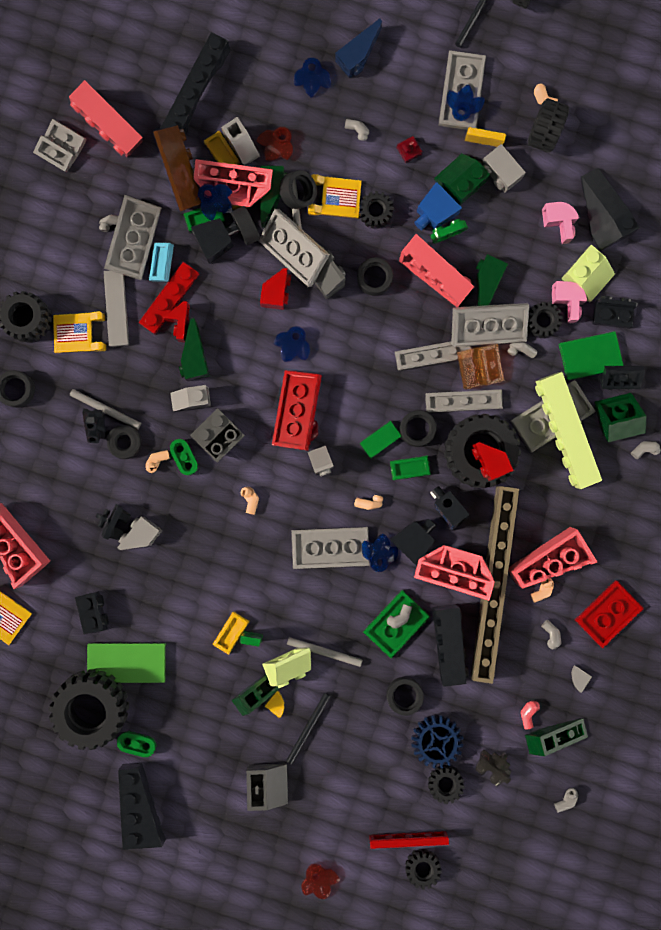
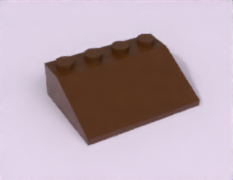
M177 125L154 131L153 133L180 212L203 203L202 198H205V194L194 180L195 167L192 168L190 160H193L190 148H185L184 141L187 139L184 130L179 129Z

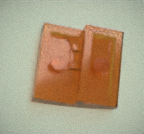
M498 343L457 352L464 389L504 381Z

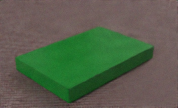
M616 331L559 344L567 381L601 374L605 366H624Z
M401 590L366 627L363 633L386 655L392 658L430 616ZM403 604L411 606L412 610L406 624L398 628H392L387 624L389 616L395 617L400 614Z

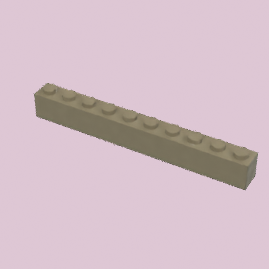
M497 486L495 491L486 565L495 583L490 601L482 598L480 601L470 674L471 679L477 682L493 684L519 495V489Z

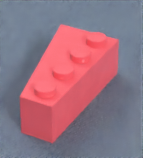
M85 80L69 96L70 106L77 113H80L91 127H95L104 140L107 142L109 140L115 145L113 148L121 156L124 154L128 157L143 142V137Z
M417 234L402 250L399 262L454 306L459 307L474 288L469 278L462 276L454 266L450 265Z
M0 503V559L4 565L5 573L9 575L12 581L13 589H16L27 583L50 560L7 508Z
M569 527L511 565L508 572L516 585L523 589L546 581L548 578L563 575L565 572L580 569L582 566L597 563V560L579 531Z

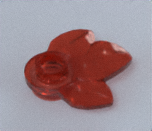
M279 127L275 131L266 130L257 138V143L266 146V161H274L280 155L288 160L293 153V146L290 142L292 138L291 132L286 127ZM285 135L286 138L284 140L279 139V136Z
M314 863L307 868L306 878L301 884V889L305 896L314 893L319 899H327L331 892L330 886L339 883L340 879L334 870L324 869L321 865Z

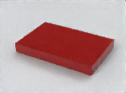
M615 580L575 621L601 648H604L644 608Z

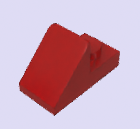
M183 301L163 317L165 322L177 323V325H174L173 335L176 336L178 342L186 341L190 305L187 301Z

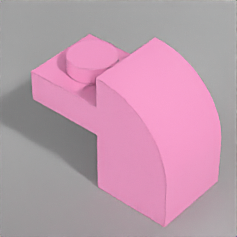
M564 202L546 203L542 208L544 228L559 226L562 244L570 243L575 237V226L572 224L579 219L576 210Z
M556 281L552 285V304H566L567 323L577 322L582 315V307L579 305H583L587 301L585 291L574 282Z

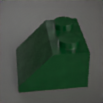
M461 153L434 180L461 205L487 182L490 173L476 159Z
M632 393L594 402L601 431L608 442L646 433V414Z

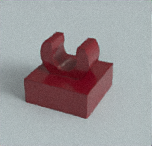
M414 136L397 144L396 148L405 163L422 155V150Z

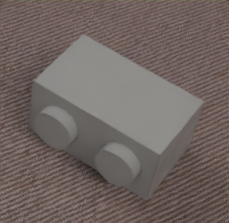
M502 144L484 157L481 163L490 173L495 186L499 190L502 189L504 193L517 184L526 173Z

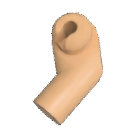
M544 84L536 85L534 95L538 104L542 105L546 98L558 101V99L548 96Z
M169 450L152 453L146 462V470L149 473H154L161 461L170 459Z
M244 487L241 489V495L248 502L246 513L255 515L259 497L254 489Z
M374 495L373 501L357 497L354 505L366 510L380 508L383 505V497Z
M551 578L541 582L539 591L530 594L534 603L551 596L554 582Z

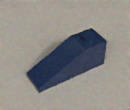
M380 18L335 53L336 63L349 78L353 75H358L363 70L381 32L382 20Z

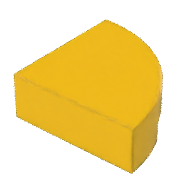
M277 691L265 704V707L279 718L284 711V700L281 693Z

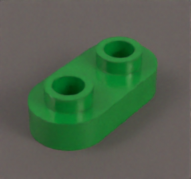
M456 219L450 223V226L435 228L430 237L434 244L464 232L468 229L465 220Z
M183 439L174 440L170 445V452L179 471L184 475L195 474L198 470V462L189 444ZM182 445L184 450L179 453L177 448ZM188 462L192 464V468L189 470L186 469Z
M126 731L117 739L118 748L125 753L149 757L156 750V742L150 736ZM125 738H130L131 743L127 744ZM144 743H148L150 748L146 749Z

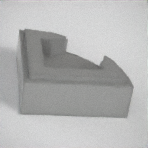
M573 666L571 672L574 687L582 693L592 676L577 666Z

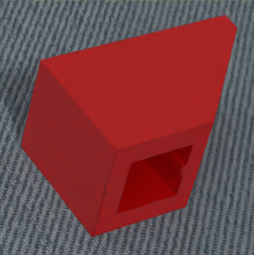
M283 268L262 284L261 307L284 310V304L288 305L289 293H286V288L291 284V275L288 274V268Z
M480 442L473 445L472 453L475 459L480 461L482 465L480 467L481 473L484 478H488V481L514 471L506 452Z

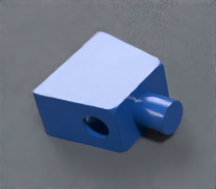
M436 182L419 204L417 213L420 217L414 223L420 230H423L428 224L435 229L456 217L462 207Z

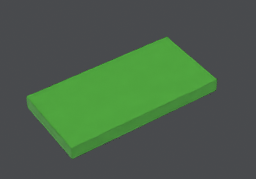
M88 643L87 671L89 669H95L96 673H99L100 670L105 671L106 676L110 677V675H113L115 677L114 681L116 683H165L166 643Z

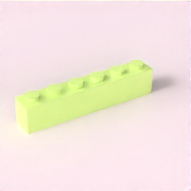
M558 372L537 380L535 389L538 396L542 397L544 403L542 408L544 413L549 416V427L553 433L555 432L557 438L555 440L556 446L562 451L564 456L562 462L565 468L569 470L571 485L575 486V488L583 489L602 481L563 373Z

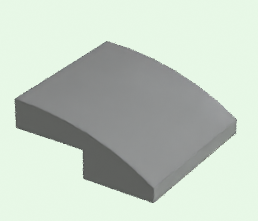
M52 119L45 136H40L33 153L67 172L78 157L87 139Z

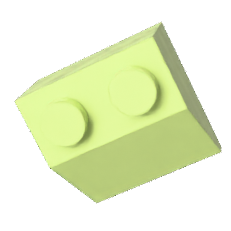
M590 245L561 279L578 284L585 291L587 301L590 303L615 273L607 258L594 246Z
M297 648L263 663L262 665L270 685L281 688L288 685L289 680L293 678L298 680L305 677V673L311 670L310 649Z

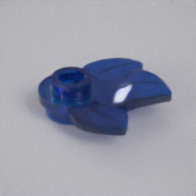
M308 58L303 63V67L296 71L294 85H303L307 95L312 98L318 92L320 86L330 88L331 78L329 72L321 67L318 59ZM310 64H314L316 66V69L314 71L309 70L308 67Z
M470 85L461 88L458 94L449 90L446 98L448 106L452 109V115L457 121H466L471 114L478 113L484 105L483 97L474 98ZM463 110L465 114L461 115L458 111Z
M211 184L202 185L198 191L199 199L202 201V213L211 221L215 218L217 211L231 213L232 204L227 197L231 195L232 190L224 184L215 186ZM209 190L212 195L206 196L205 191Z
M299 326L290 328L288 332L279 333L273 344L281 347V357L284 362L291 361L296 356L305 361L310 354V345L305 340L306 333ZM295 332L300 336L297 340L293 338V333Z
M385 534L379 535L374 544L368 541L362 542L363 557L370 561V567L376 572L385 571L388 564L395 561L398 556V548L390 547V541ZM378 559L382 560L381 566L377 564Z

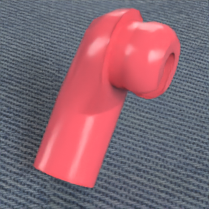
M529 701L521 710L524 729L534 727L532 716L540 709L537 701Z

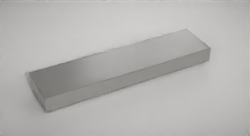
M104 271L109 346H129L124 275L113 271Z
M451 341L395 351L397 369L401 371L472 358L471 346L453 347Z
M502 390L425 394L426 412L428 413L503 409Z

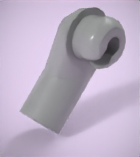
M346 119L345 129L356 130L358 139L366 141L369 129L364 123Z
M111 214L100 219L99 229L103 232H108L110 226L117 224L118 216Z
M525 342L511 343L508 349V354L516 356L518 352H523L531 358H534L538 352Z
M643 441L631 452V455L635 459H639L645 452L657 455L661 452V448L657 442Z
M403 604L400 614L395 617L389 616L387 624L392 628H398L406 624L412 607Z
M547 619L541 627L550 634V640L547 642L548 647L556 649V647L561 645L560 631Z
M569 788L565 793L563 801L554 803L557 813L575 806L578 799L576 789Z

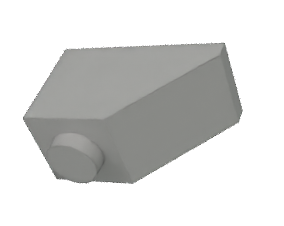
M206 385L188 387L170 393L173 412L211 406L209 388Z

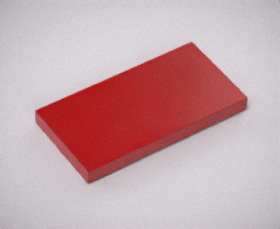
M285 370L272 440L273 446L309 451L322 375Z

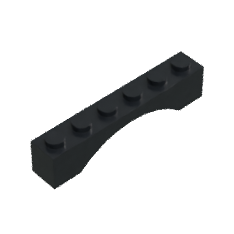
M212 32L210 33L159 130L178 125L179 129L184 130L186 136L192 116L205 88L216 72L223 66L230 53L228 40Z

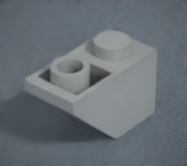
M238 117L221 127L225 139L243 166L260 157L248 132Z
M326 446L308 452L315 474H320L321 477L331 473L330 469H333L334 466Z
M137 517L130 525L132 528L130 532L123 534L118 541L120 545L117 548L125 550L151 546L163 530L146 517H140V519Z

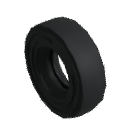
M129 425L115 427L107 437L109 451L119 459L134 457L142 445L140 433ZM128 435L131 438V446L128 449L119 448L117 440L120 436Z

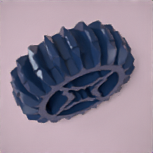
M434 714L431 715V721L424 717L425 724L423 725L419 721L420 729H413L418 735L411 736V739L416 741L411 743L412 748H416L413 751L414 754L419 755L418 760L420 762L425 759V766H428L430 762H432V768L434 769L437 763H439L440 768L444 767V762L450 766V759L452 758L453 761H457L455 754L461 755L462 753L458 748L464 747V744L459 742L464 739L463 735L459 734L461 732L460 727L455 728L456 722L450 723L449 717H446L443 721L441 714H439L438 720H436ZM433 727H443L449 731L447 733L445 731L438 733ZM429 731L430 738L425 741L426 744L422 745V738ZM433 734L440 740L441 749L435 743ZM450 738H453L452 745L446 752L445 744L450 741ZM437 750L441 755H431L426 751Z

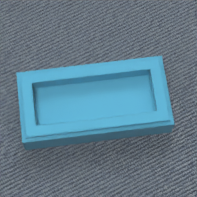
M154 243L150 281L169 282L173 244Z

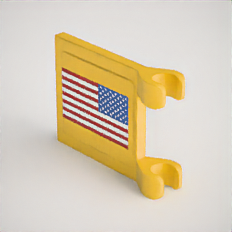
M317 174L311 175L316 186L323 185L322 206L316 204L309 205V215L359 218L360 180L324 177Z
M99 311L53 315L54 353L106 351V344L103 342L92 343V321H105V314Z
M1 591L0 640L10 645L32 613Z

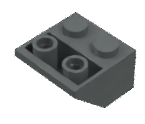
M327 250L330 255L314 282L326 300L344 288L346 280L345 271L340 265L336 266L333 261L335 258L330 250Z
M217 408L190 436L218 463L245 435Z
M287 764L248 765L246 771L247 811L270 810L288 804Z

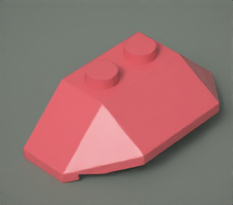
M196 159L194 180L211 202L251 207L271 190L273 170Z
M446 545L420 558L414 576L416 579L490 601L495 583L482 556Z

